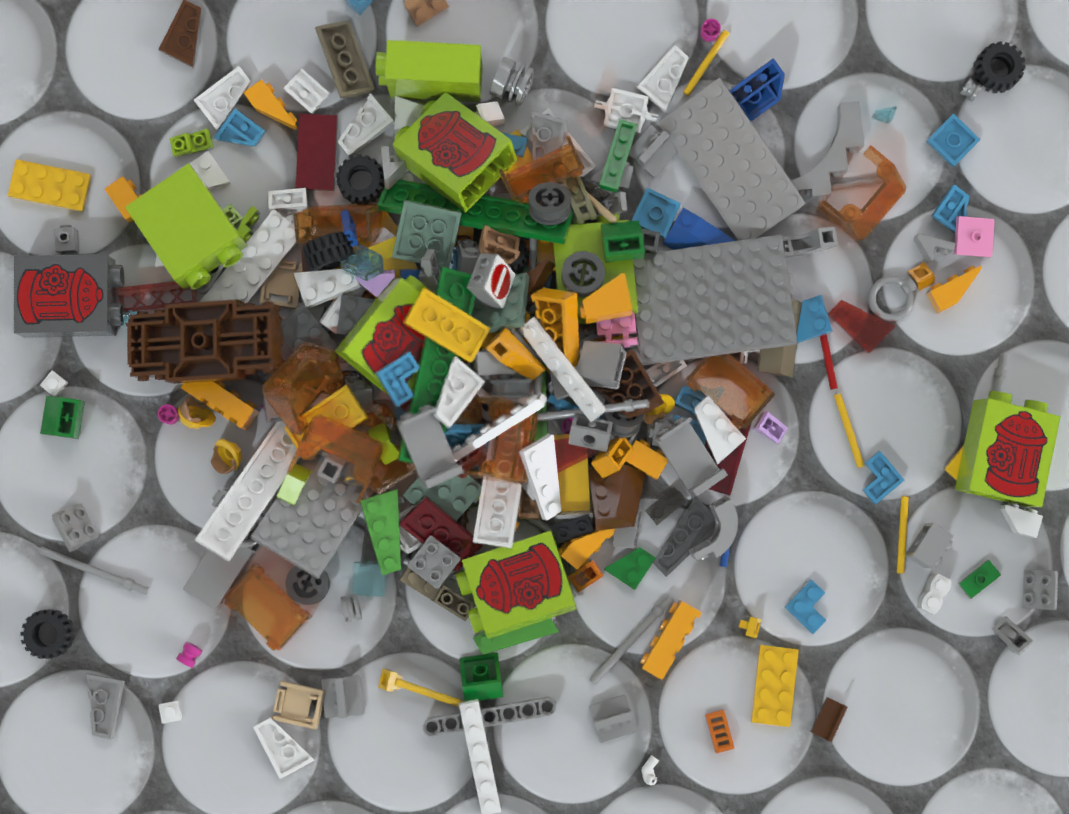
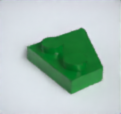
M639 547L605 567L604 570L636 590L656 557Z

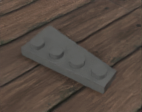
M694 497L653 562L665 577L690 555L689 549L704 542L715 529L714 515L697 497Z

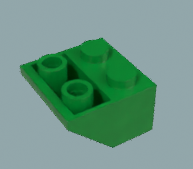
M639 220L600 224L605 263L644 258V241Z
M46 396L40 434L79 440L85 402L77 399Z

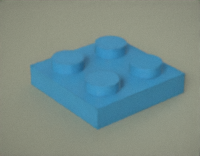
M953 113L926 142L945 161L954 167L981 139Z
M647 188L631 221L639 220L641 228L660 232V237L665 239L681 203Z

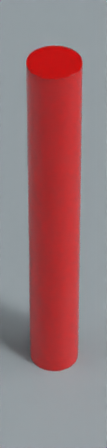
M827 334L819 337L830 390L838 389L829 342Z

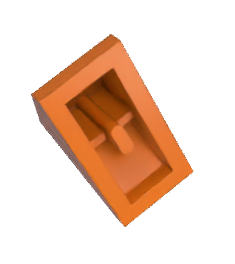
M591 560L570 574L568 579L579 593L604 575L595 562Z

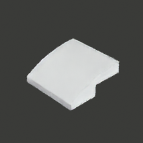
M306 188L268 191L270 213L274 209L300 230L310 229Z

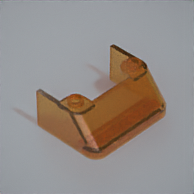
M570 136L566 137L569 144L513 171L506 173L502 168L499 169L506 188L515 202L524 203L528 201L530 191L538 184L545 182L558 183L571 176L576 178L583 174L582 170L585 167Z
M872 145L867 148L863 155L877 166V175L884 183L860 210L853 204H847L840 211H837L826 200H823L817 207L853 239L858 241L864 240L906 191V184L895 165Z
M377 204L306 207L294 213L296 244H301L305 241L310 242L327 234L343 232L341 211L346 209L355 222L357 237L364 239V242H375V239L379 238L382 211L379 210Z
M476 397V401L489 405L488 414L493 422L503 414L505 416L509 415L510 411L520 404L500 397ZM537 411L497 435L492 461L485 460L481 463L479 471H465L464 475L490 481L525 484L528 481V476L519 451L534 443L538 420Z
M324 415L313 416L287 472L291 473L298 456L304 459H312L317 455L318 450L321 449L355 465L353 478L356 482L363 485L356 503L360 504L383 453L382 443Z

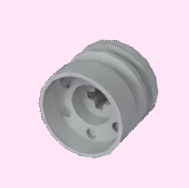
M503 57L494 76L490 95L502 99L505 93L509 92L508 102L511 103L516 95L515 105L521 106L531 89L534 68L529 67L526 74H524L526 65L522 64L519 70L516 71V61Z

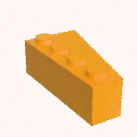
M542 288L531 295L532 301L536 304L537 310L535 313L537 319H540L543 329L575 368L580 359L577 293Z
M220 381L182 384L181 389L222 414L223 417L235 423L243 430L248 431L260 413L256 410L257 405L249 400L245 403L240 399L242 395L234 390H231V392L224 389L226 385Z
M680 600L677 603L673 602L668 611L671 613L668 620L664 619L659 627L661 630L659 636L653 637L649 645L652 647L650 652H645L640 661L642 669L663 680L676 656L674 655L681 650L685 642V636H688L694 628L695 618H700L702 614L699 610Z

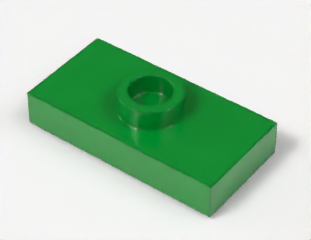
M987 560L958 584L966 595L972 599L1000 577L1001 574L991 561Z

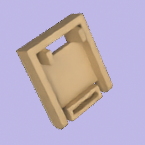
M283 260L269 279L262 285L259 303L273 302V305L296 309L300 300V290L294 273L302 272V263H300L299 271H297V262ZM271 294L288 296V303L271 301Z
M280 681L279 685L285 686L287 689L278 688L273 712L281 713V716L273 715L272 720L314 730L318 729L326 690ZM312 699L317 700L314 718L309 717Z

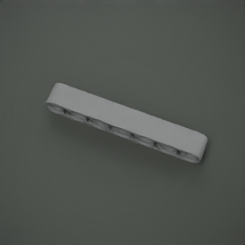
M542 697L480 708L484 727L550 716L555 712L556 704L552 698ZM543 702H551L553 705L552 709L544 711L541 707ZM531 705L534 711L532 714L526 715L522 711L523 707ZM506 708L514 710L515 714L512 718L504 716L503 711ZM488 711L495 714V719L491 722L486 721L484 718V714ZM461 712L428 718L423 725L424 733L428 736H438L464 731ZM449 718L455 719L457 726L455 728L447 727L446 720ZM435 722L438 726L437 730L434 732L429 731L427 723Z

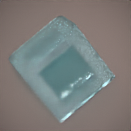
M897 106L876 110L871 118L889 124L894 118Z

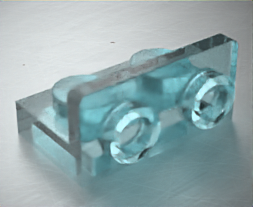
M361 244L354 246L355 255H351L348 259L340 262L341 269L364 281H368L384 272L382 255Z

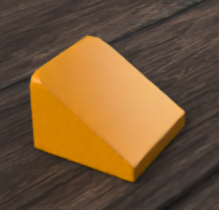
M925 262L908 271L919 291L935 283V275Z

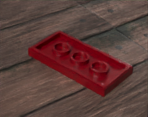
M299 114L296 189L306 188V190L334 191L337 115Z
M726 415L746 439L719 464H716L719 469H724L728 476L710 487L709 490L730 496L752 422ZM706 439V442H705V445H704V446H705V448L707 449V451L709 452V454H710V456L712 457V459L714 460V456H713V454H712L711 449H710L709 446H708L707 439Z
M426 495L399 522L401 527L422 544L425 543L429 536H433L458 555L461 560L454 568L456 572L463 566L462 560L472 557L483 546V544L474 543V535Z

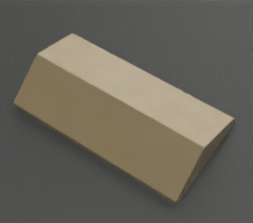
M350 20L316 26L315 30L340 98H355L374 91L372 80Z
M791 299L797 337L802 302ZM797 344L760 349L757 371L792 378Z

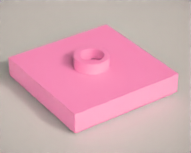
M956 217L954 255L992 257L995 219Z

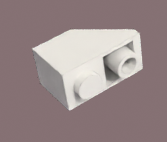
M498 101L476 105L477 111L474 113L493 127L505 123V118Z
M1009 502L1007 505H1001L1000 510L1013 533L1028 538H1037L1043 516L1037 514L1038 511L1026 508L1025 511L1019 509V505Z

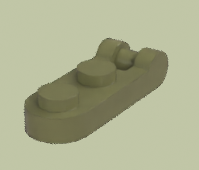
M572 172L564 175L562 185L571 193V208L578 225L583 224L588 219H597L596 212L580 176ZM586 208L587 212L581 214L580 210Z

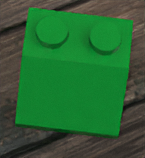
M498 653L460 658L462 689L465 702L476 699L487 700L503 697Z

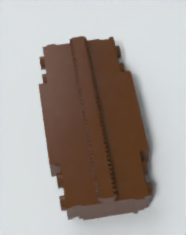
M233 299L165 305V310H154V313L150 314L148 311H137L136 315H129L128 323H126L128 365L131 368L130 377L137 378V381H149V378L155 377V380H165L168 383L180 384L246 379L245 374H256V371L263 370V373H275V370L282 369L283 365L281 346L284 344V334L281 332V319L279 318L281 307L273 305V302H262V305L255 306V303H244L243 301Z

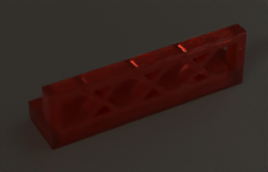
M176 281L115 288L116 296L119 297L120 303H123L125 313L163 309L167 304L197 302L196 289L193 290L189 286L184 290ZM191 290L192 300L183 301L180 295L184 291ZM165 293H171L175 296L170 303H164L160 300ZM146 295H152L156 298L152 305L148 306L141 301ZM133 297L137 302L133 307L125 308L124 298Z

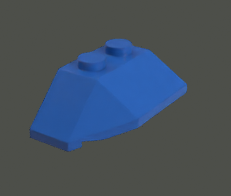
M773 58L729 90L750 121L781 100L785 73Z

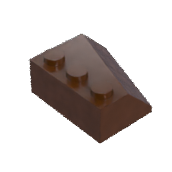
M633 349L626 353L618 389L591 386L611 404L624 403V400H649V407L634 409L631 412L620 411L627 418L646 414L664 404Z
M623 465L619 471L602 478L595 469H588L596 531L634 527L646 473L629 465Z

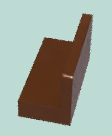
M826 697L810 732L832 742L848 707Z

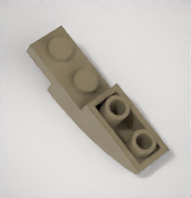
M408 566L399 578L401 582L464 621L469 617L467 611L474 609L476 606L444 584L439 589H436Z

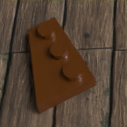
M183 0L158 49L192 68L194 65L201 8L187 0Z

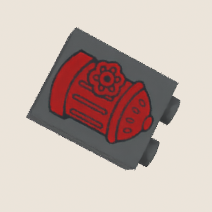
M108 254L14 256V333L24 338L116 336V326H123L125 319L123 303H116V288H123L124 286L123 265H116V260Z

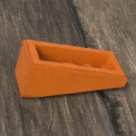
M724 709L705 714L715 753L735 749ZM722 717L720 721L711 722L713 718ZM724 725V728L713 729L715 726ZM726 733V736L716 738L715 736L716 734ZM728 740V744L720 746L717 744L718 742Z

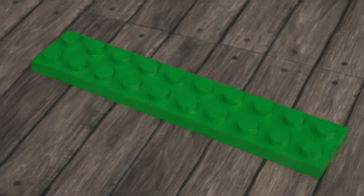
M400 179L390 189L385 190L384 187L377 204L378 210L401 214L404 200L456 210L462 213L459 223L461 226L483 229L486 225L500 233L559 244L565 243L573 219V211H571L570 216L564 222L556 225H544L536 222L530 216L529 203L483 195L464 213L429 185Z
M441 267L435 295L471 316L475 295L467 287L472 274ZM426 336L419 362L420 369L417 371L414 384V396L411 398L408 413L412 412V414L419 412V408L428 404H430V407L437 405L453 357L456 356L459 360L462 359ZM439 421L445 435L446 426ZM402 438L398 460L413 463Z

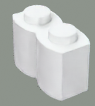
M932 574L926 582L925 591L918 598L917 608L928 614H936L942 606L943 597L951 588V580L941 574Z

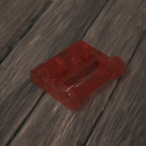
M487 443L457 461L464 472L457 475L459 478L467 477L470 469L474 466H480L486 461Z

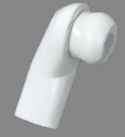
M653 755L649 757L641 769L643 780L649 785H655L657 782L653 768L659 760Z

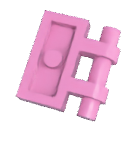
M634 313L631 316L596 322L598 338L606 337V341L598 342L621 344L624 348L638 345L637 337L629 338V334L637 333ZM623 335V339L612 340V336Z

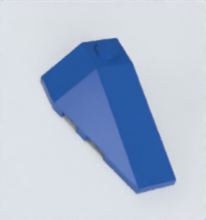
M683 208L663 245L672 250L736 240L701 217Z

